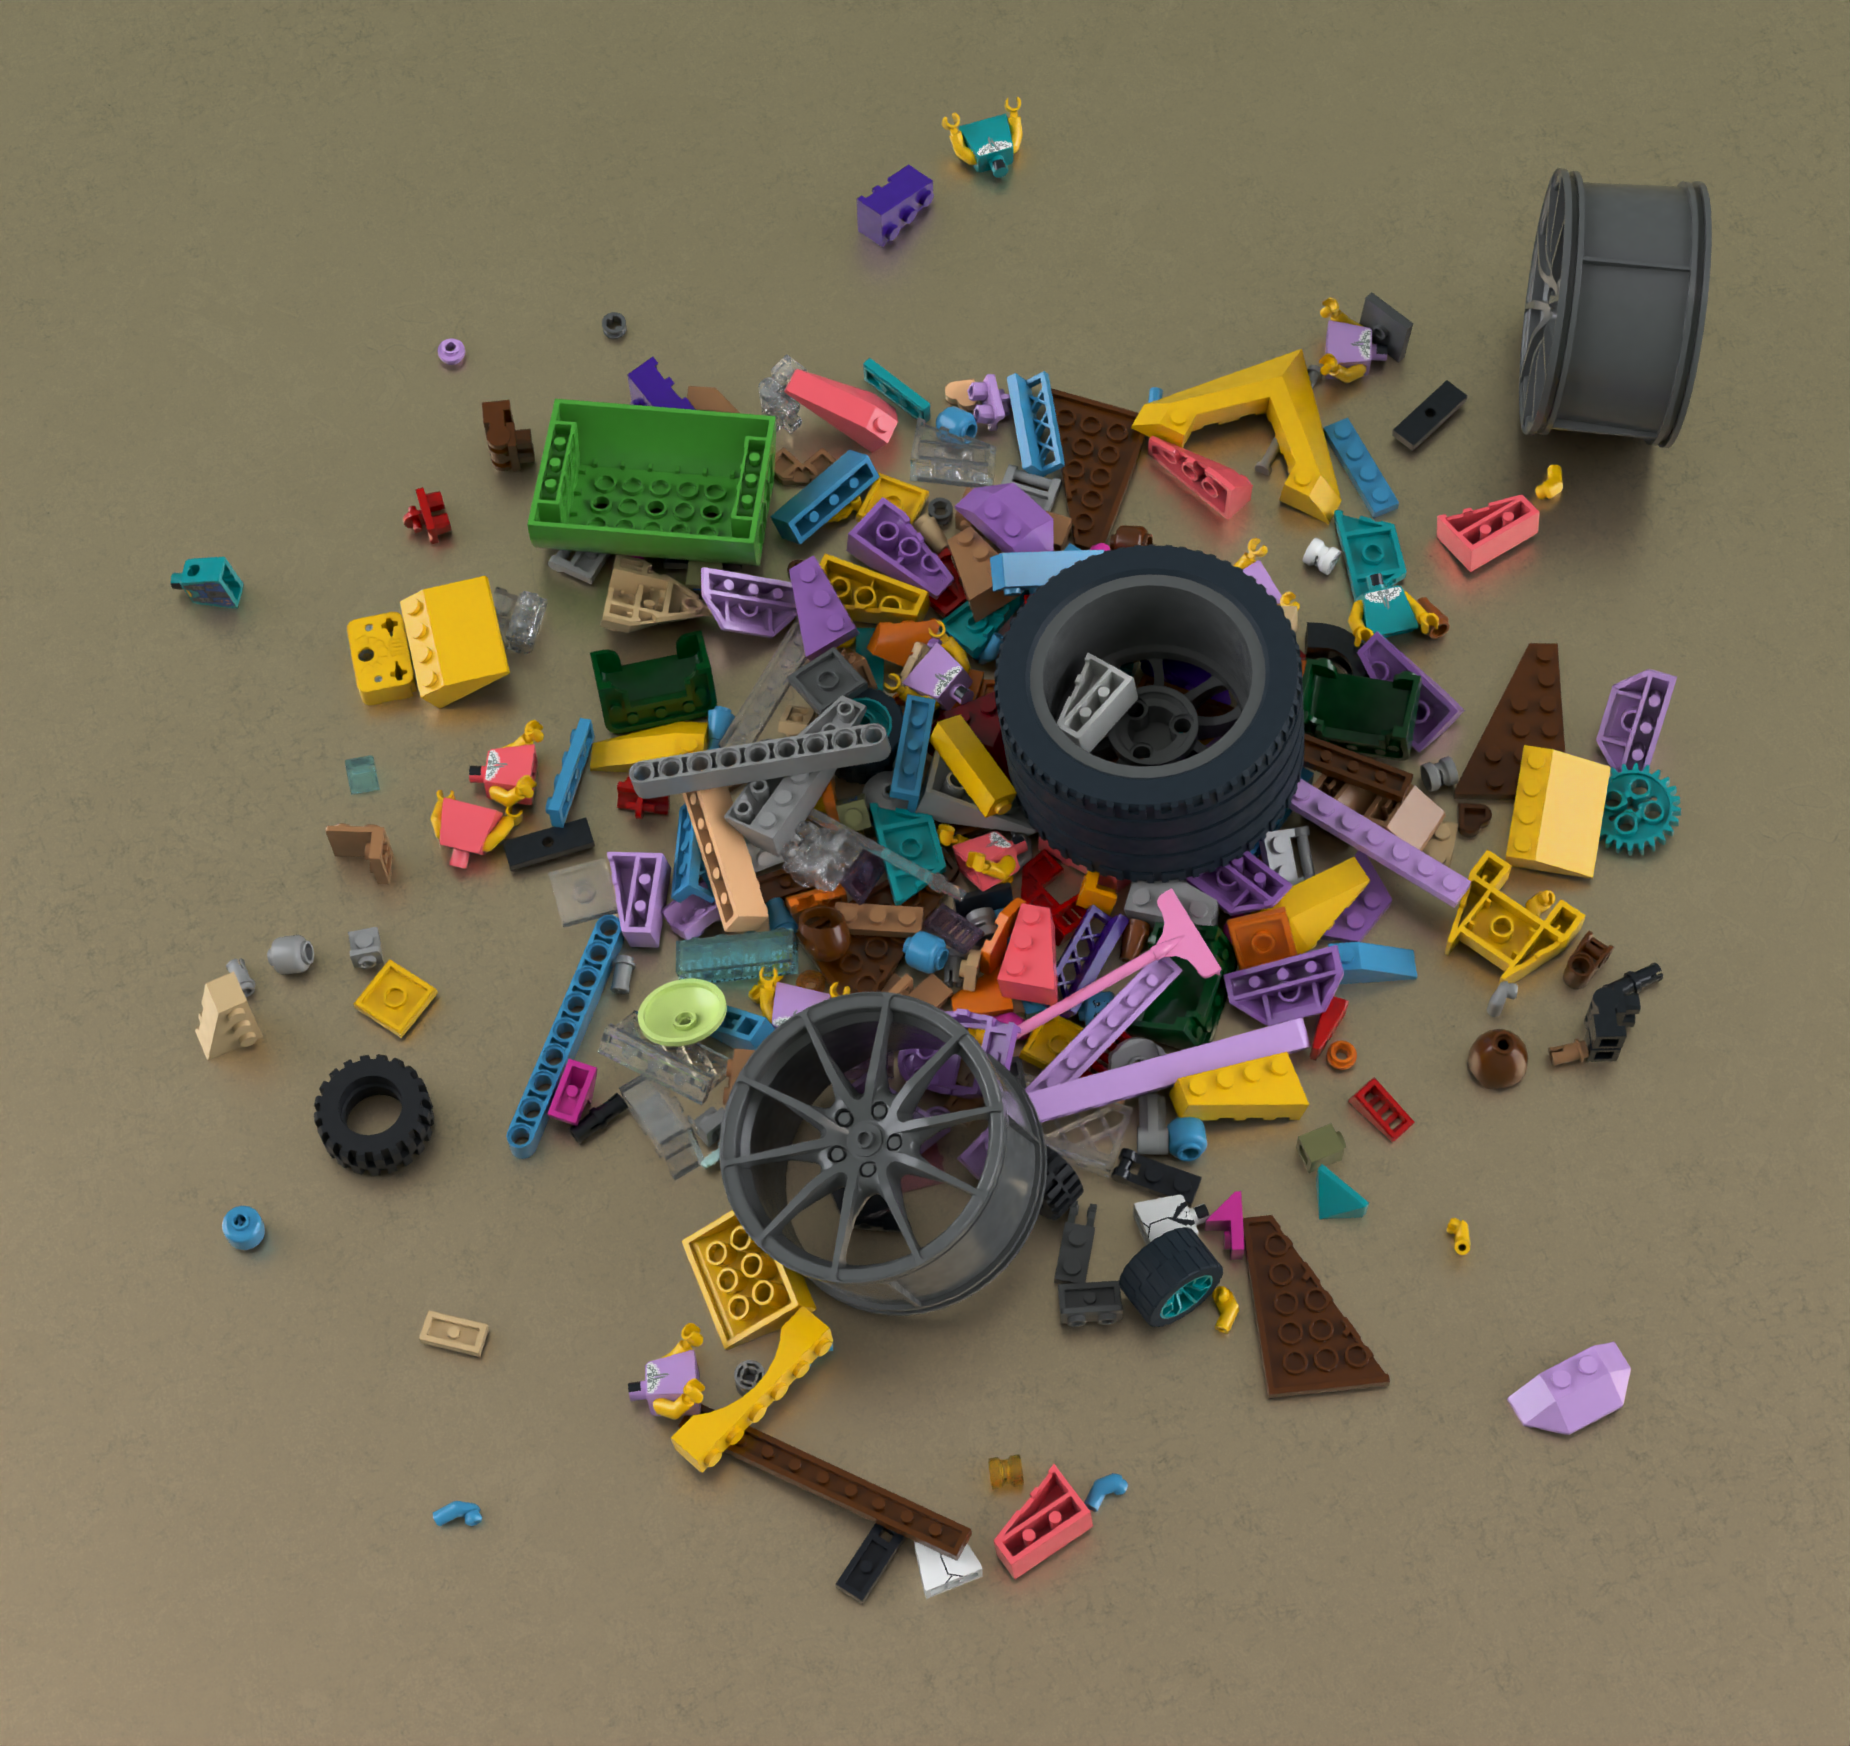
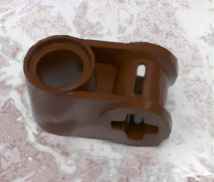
M1588 931L1568 960L1563 973L1565 984L1573 989L1584 988L1596 972L1603 967L1615 947L1605 945L1593 937L1591 931ZM1573 968L1581 969L1584 973H1578Z

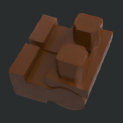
M510 400L482 402L483 423L493 467L498 471L512 469L513 472L521 471V463L535 462L531 429H515Z

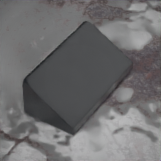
M1006 882L995 885L983 892L976 890L954 896L953 910L958 925L967 924L966 916L973 910L983 907H990L993 910L1005 908L1013 901L1011 884Z

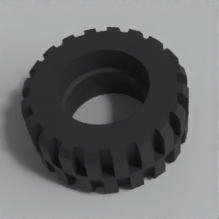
M377 1054L376 1059H370L369 1055L360 1056V1061L354 1063L350 1059L343 1063L344 1068L340 1071L335 1068L329 1074L331 1080L329 1082L323 1081L319 1090L322 1096L318 1095L314 1103L316 1109L314 1121L329 1155L332 1158H336L338 1164L345 1169L351 1166L354 1173L361 1175L364 1174L365 1170H369L371 1176L380 1175L381 1170L386 1169L390 1174L397 1171L396 1166L402 1163L404 1166L412 1163L411 1156L415 1153L420 1155L425 1149L423 1140L430 1141L433 1133L430 1126L434 1125L433 1105L422 1078L418 1077L416 1070L411 1066L405 1067L404 1062L398 1058H393L392 1061H389L387 1055ZM375 1095H386L400 1101L402 1105L400 1116L389 1129L374 1135L358 1134L347 1126L350 1112L365 1098Z

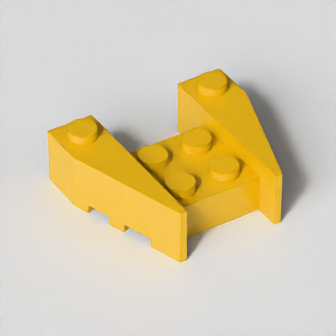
M1487 849L1470 871L1468 880L1471 881V885L1461 898L1444 954L1449 956L1461 941L1505 971L1500 977L1499 984L1503 981L1515 983L1565 951L1581 930L1586 915L1561 899L1547 918L1542 920L1499 891L1508 880L1512 865Z

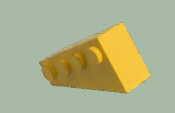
M826 553L820 562L821 567L852 621L878 624L879 622L900 623L903 620H913L914 622L924 620L930 607L928 591Z
M1287 1052L1178 1078L1169 1093L1178 1117L1199 1118L1201 1121H1218L1219 1118H1233L1234 1120L1263 1118V1120H1275L1282 1117H1289V1120H1300L1309 1106V1102Z

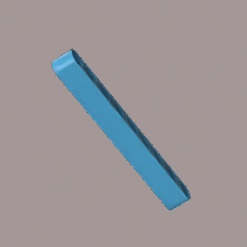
M604 915L595 924L508 1128L506 1137L510 1151L519 1159L531 1157L539 1145L550 1119L547 1113L568 1059L574 1060L612 972V962L616 960V956L619 955L624 943L620 920L614 915ZM607 930H615V931H616V933L613 934V935H610V936L604 935V933H605ZM598 955L606 956L602 961L593 960ZM589 980L595 982L590 987L582 986L584 982ZM574 1007H584V1009L581 1012H571V1010ZM565 1032L573 1033L570 1038H560L561 1034ZM554 1058L562 1059L557 1065L549 1064L550 1060ZM543 1084L551 1085L547 1091L537 1090ZM536 1110L540 1112L534 1118L526 1117L530 1111ZM520 1137L529 1138L525 1144H515V1141Z

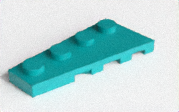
M1021 590L1022 595L975 623L968 601H966L941 620L945 625L946 634L949 637L952 636L965 652L975 659L989 643L993 633H998L1024 602V595L1030 594V591ZM939 626V631L942 632L943 628Z

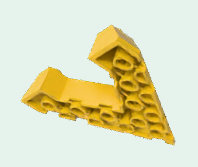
M1302 349L1144 404L1132 424V429L1150 438L1155 436L1183 448L1192 431L1203 429L1205 425L1217 422L1220 425L1239 420L1242 416L1255 414L1256 416L1266 413L1268 421L1273 426L1280 452L1284 455L1288 465L1289 476L1284 483L1279 500L1327 524L1331 522L1334 511L1338 509L1342 501Z

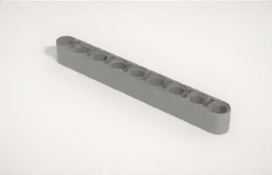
M871 723L643 760L631 766L629 777L636 794L643 799L878 762L889 756L891 746L885 728L878 723Z

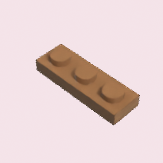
M835 902V909L843 914L851 935L908 938L909 936L913 937L918 931H922L923 907Z

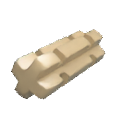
M918 641L914 644L911 651L913 655H909L900 674L902 676L900 685L903 687L905 686L902 682L930 651L928 645Z

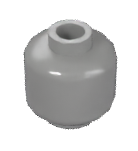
M301 935L284 936L273 941L271 949L268 950L267 958L269 964L274 966V969L281 975L302 973L313 963L314 949L311 942Z

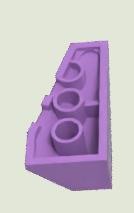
M884 497L848 533L847 552L872 569L893 579L928 591V595L936 600L954 581V577L937 554L932 553L926 545L921 533H917L911 525L906 513Z
M1378 631L1357 652L1370 678L1393 681L1394 675L1400 674L1402 671H1410L1421 676L1422 685L1412 746L1418 752H1421L1443 734L1465 711L1444 689Z

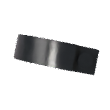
M1307 622L1305 660L1307 658H1326L1342 669L1345 674L1370 678L1357 653L1364 645L1362 641L1360 647H1356L1354 645L1355 636L1349 631L1331 624Z

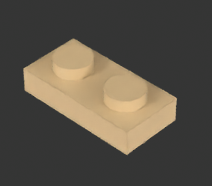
M788 705L779 720L778 732L785 733L788 737L797 736L815 720L816 712L812 708Z
M1442 821L1423 849L1425 854L1448 868L1451 865L1458 823Z
M428 1310L419 1340L423 1344L480 1357L489 1327L488 1324Z

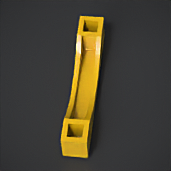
M802 1306L781 1327L780 1342L775 1358L767 1373L757 1385L742 1398L726 1407L709 1413L693 1415L671 1437L675 1450L701 1473L708 1467L711 1468L716 1465L721 1459L722 1453L730 1445H735L740 1441L745 1429L752 1422H758L766 1413V1408L774 1400H780L786 1394L788 1386L796 1378L803 1377L809 1370L810 1364L818 1356L822 1357L828 1352L833 1342L830 1328Z

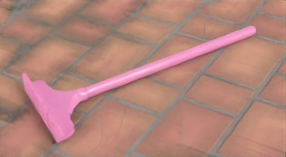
M1171 888L1161 894L1157 900V905L1164 919L1163 933L1156 945L1152 946L1147 952L1017 1025L1021 1028V1033L1017 1034V1039L1163 957L1177 956L1187 959L1203 978H1209L1215 974L1220 975L1222 969Z

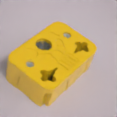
M388 612L351 620L347 625V633L356 683L362 702L366 705H377L413 697L412 692L417 691V683L402 615L398 612Z

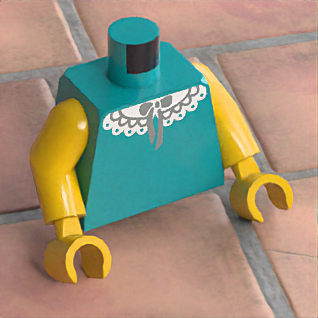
M1016 97V108H1011L1008 104V98L1006 99L1004 107L1010 112V117L1007 118L1005 113L959 126V131L957 129L960 123L959 115L952 113L954 125H950L945 116L942 119V126L944 129L950 130L949 138L955 155L967 164L973 165L977 172L982 173L992 170L994 177H1004L1009 171L1007 165L1013 163V154L1018 152L1023 137L1021 116H1018L1017 112L1021 106L1020 98Z
M1382 573L1366 577L1369 592L1361 594L1356 599L1348 618V624L1355 636L1354 645L1356 647H1360L1361 641L1366 643L1376 631L1385 638L1411 633L1419 627L1418 624H1422L1421 631L1424 634L1429 633V625L1434 626L1436 630L1439 625L1438 616L1434 613H1428L1407 591H1403L1400 585L1386 588Z

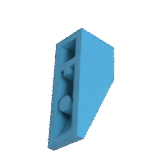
M1363 942L1328 944V947L1338 945L1344 971L1340 984L1417 979L1414 950Z
M727 1005L724 1021L710 1036L733 1049L756 1050L775 1028L766 1017Z

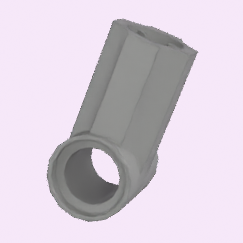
M1146 1094L1139 1097L1137 1154L1168 1155L1169 1136L1168 1128L1165 1124L1166 1103L1165 1097L1158 1094Z

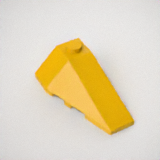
M679 721L592 743L590 771L629 773L631 766L639 761L705 751L708 744V722Z
M1352 857L1292 886L1273 908L1253 911L1251 914L1285 907L1297 955L1303 954L1315 948L1317 941L1327 930L1329 931L1335 924L1334 921L1345 908H1348L1370 883V879L1356 858Z

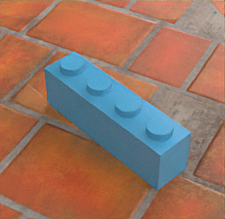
M848 450L772 514L770 518L783 539L802 544L880 476L868 455Z
M1104 550L1000 553L990 557L993 591H1004V596L1019 595L1021 590H1029L1030 594H1035L1039 586H1044L1049 578L1053 575H1058L1062 569L1069 568L1075 562L1083 561L1091 555L1101 554Z

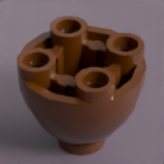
M1505 1029L1489 1030L1480 1035L1471 1046L1468 1055L1470 1071L1481 1082L1482 1086L1487 1089L1507 1088L1518 1083L1526 1074L1529 1059L1526 1045L1521 1038Z

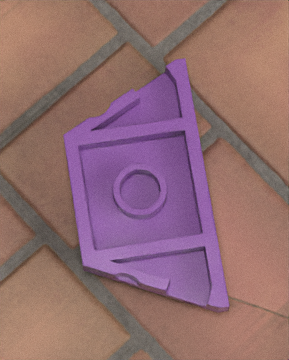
M1359 850L1353 857L1356 858L1370 879V883L1353 903L1344 909L1334 921L1335 924L1332 928L1322 935L1321 940L1341 941L1342 943L1361 942L1392 904V898L1369 858Z

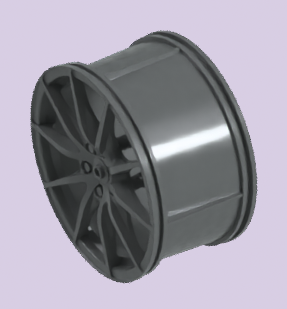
M1557 168L1553 172L1539 217L1524 311L1519 375V413L1521 428L1524 434L1534 435L1537 432L1541 435H1547L1551 429L1641 438L1644 439L1647 445H1658L1661 448H1669L1674 444L1682 428L1694 386L1708 302L1712 219L1710 198L1705 183L1695 181L1691 184L1690 182L1682 181L1677 186L1583 182L1582 176L1578 171L1568 172L1567 169Z
M858 992L833 997L802 1010L777 1027L762 1041L740 1071L725 1106L719 1142L720 1168L728 1201L745 1232L757 1246L788 1269L807 1277L822 1291L836 1300L859 1310L888 1316L918 1315L941 1310L965 1300L991 1283L1008 1267L1028 1239L1042 1206L1047 1181V1149L1043 1128L1038 1113L1020 1082L1003 1064L986 1053L967 1029L949 1014L920 999L898 993ZM905 1049L938 1050L905 1083L898 1094L891 1093L886 1069L887 1053ZM952 1055H959L977 1080L986 1107L914 1119V1111L936 1072ZM871 1059L865 1091L861 1094L857 1092L844 1073L856 1065ZM832 1084L835 1095L833 1105L829 1108L813 1106L812 1104L821 1093ZM803 1119L821 1133L820 1139L792 1145ZM975 1120H988L989 1140L987 1156L976 1188L932 1166L921 1156L920 1148L923 1142L941 1130ZM788 1161L819 1164L821 1166V1173L806 1184L787 1205L786 1172ZM905 1175L943 1182L972 1196L956 1220L942 1234L922 1248L913 1234L906 1214L901 1188V1179ZM840 1188H845L832 1262L821 1259L804 1250L791 1220L799 1212ZM879 1194L887 1202L912 1253L884 1263L849 1265L846 1262V1253L856 1218L871 1196Z

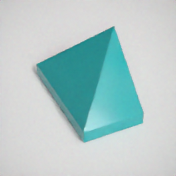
M1321 1164L1316 1175L1319 1219L1362 1218L1367 1212L1369 1202L1326 1166Z

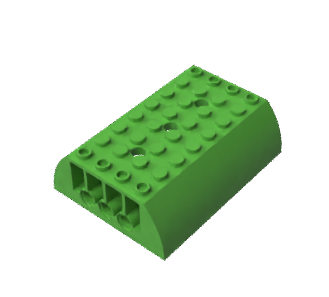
M555 399L527 524L532 545L535 548L760 566L774 485L776 416ZM598 504L608 505L603 509L595 508ZM654 508H660L663 510L660 513L650 512ZM708 513L718 514V516L714 518L706 517Z

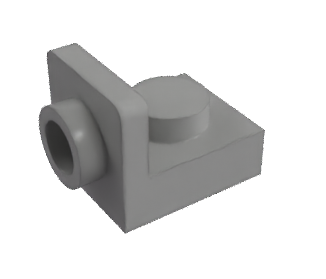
M378 927L348 932L351 949L350 958L354 968L369 969L376 966V964L384 963Z
M710 1107L690 1124L693 1131L708 1147L720 1139L724 1115L723 1107L718 1111L714 1107Z

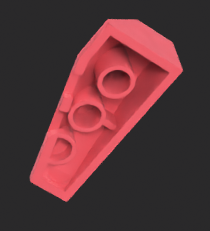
M1155 436L1149 438L1148 455L1227 520L1251 500L1253 485L1246 476L1239 475L1232 468Z

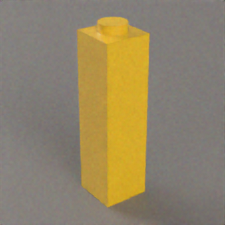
M961 714L937 722L929 741L984 817L987 818L995 814L1003 815L1008 812L1012 807V802L1017 792Z

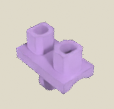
M987 374L983 382H972L967 392L969 400L982 402V405H976L974 408L973 416L976 423L987 424L989 431H997V423L1010 414L1009 409L1012 408L1010 394H1005L1004 389H998L995 374Z

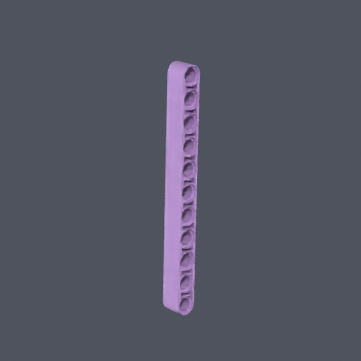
M1298 1018L1027 1092L1038 1113L1040 1122L1043 1123L1173 1087L1178 1078L1287 1052L1289 1055L1312 1046L1303 1018Z

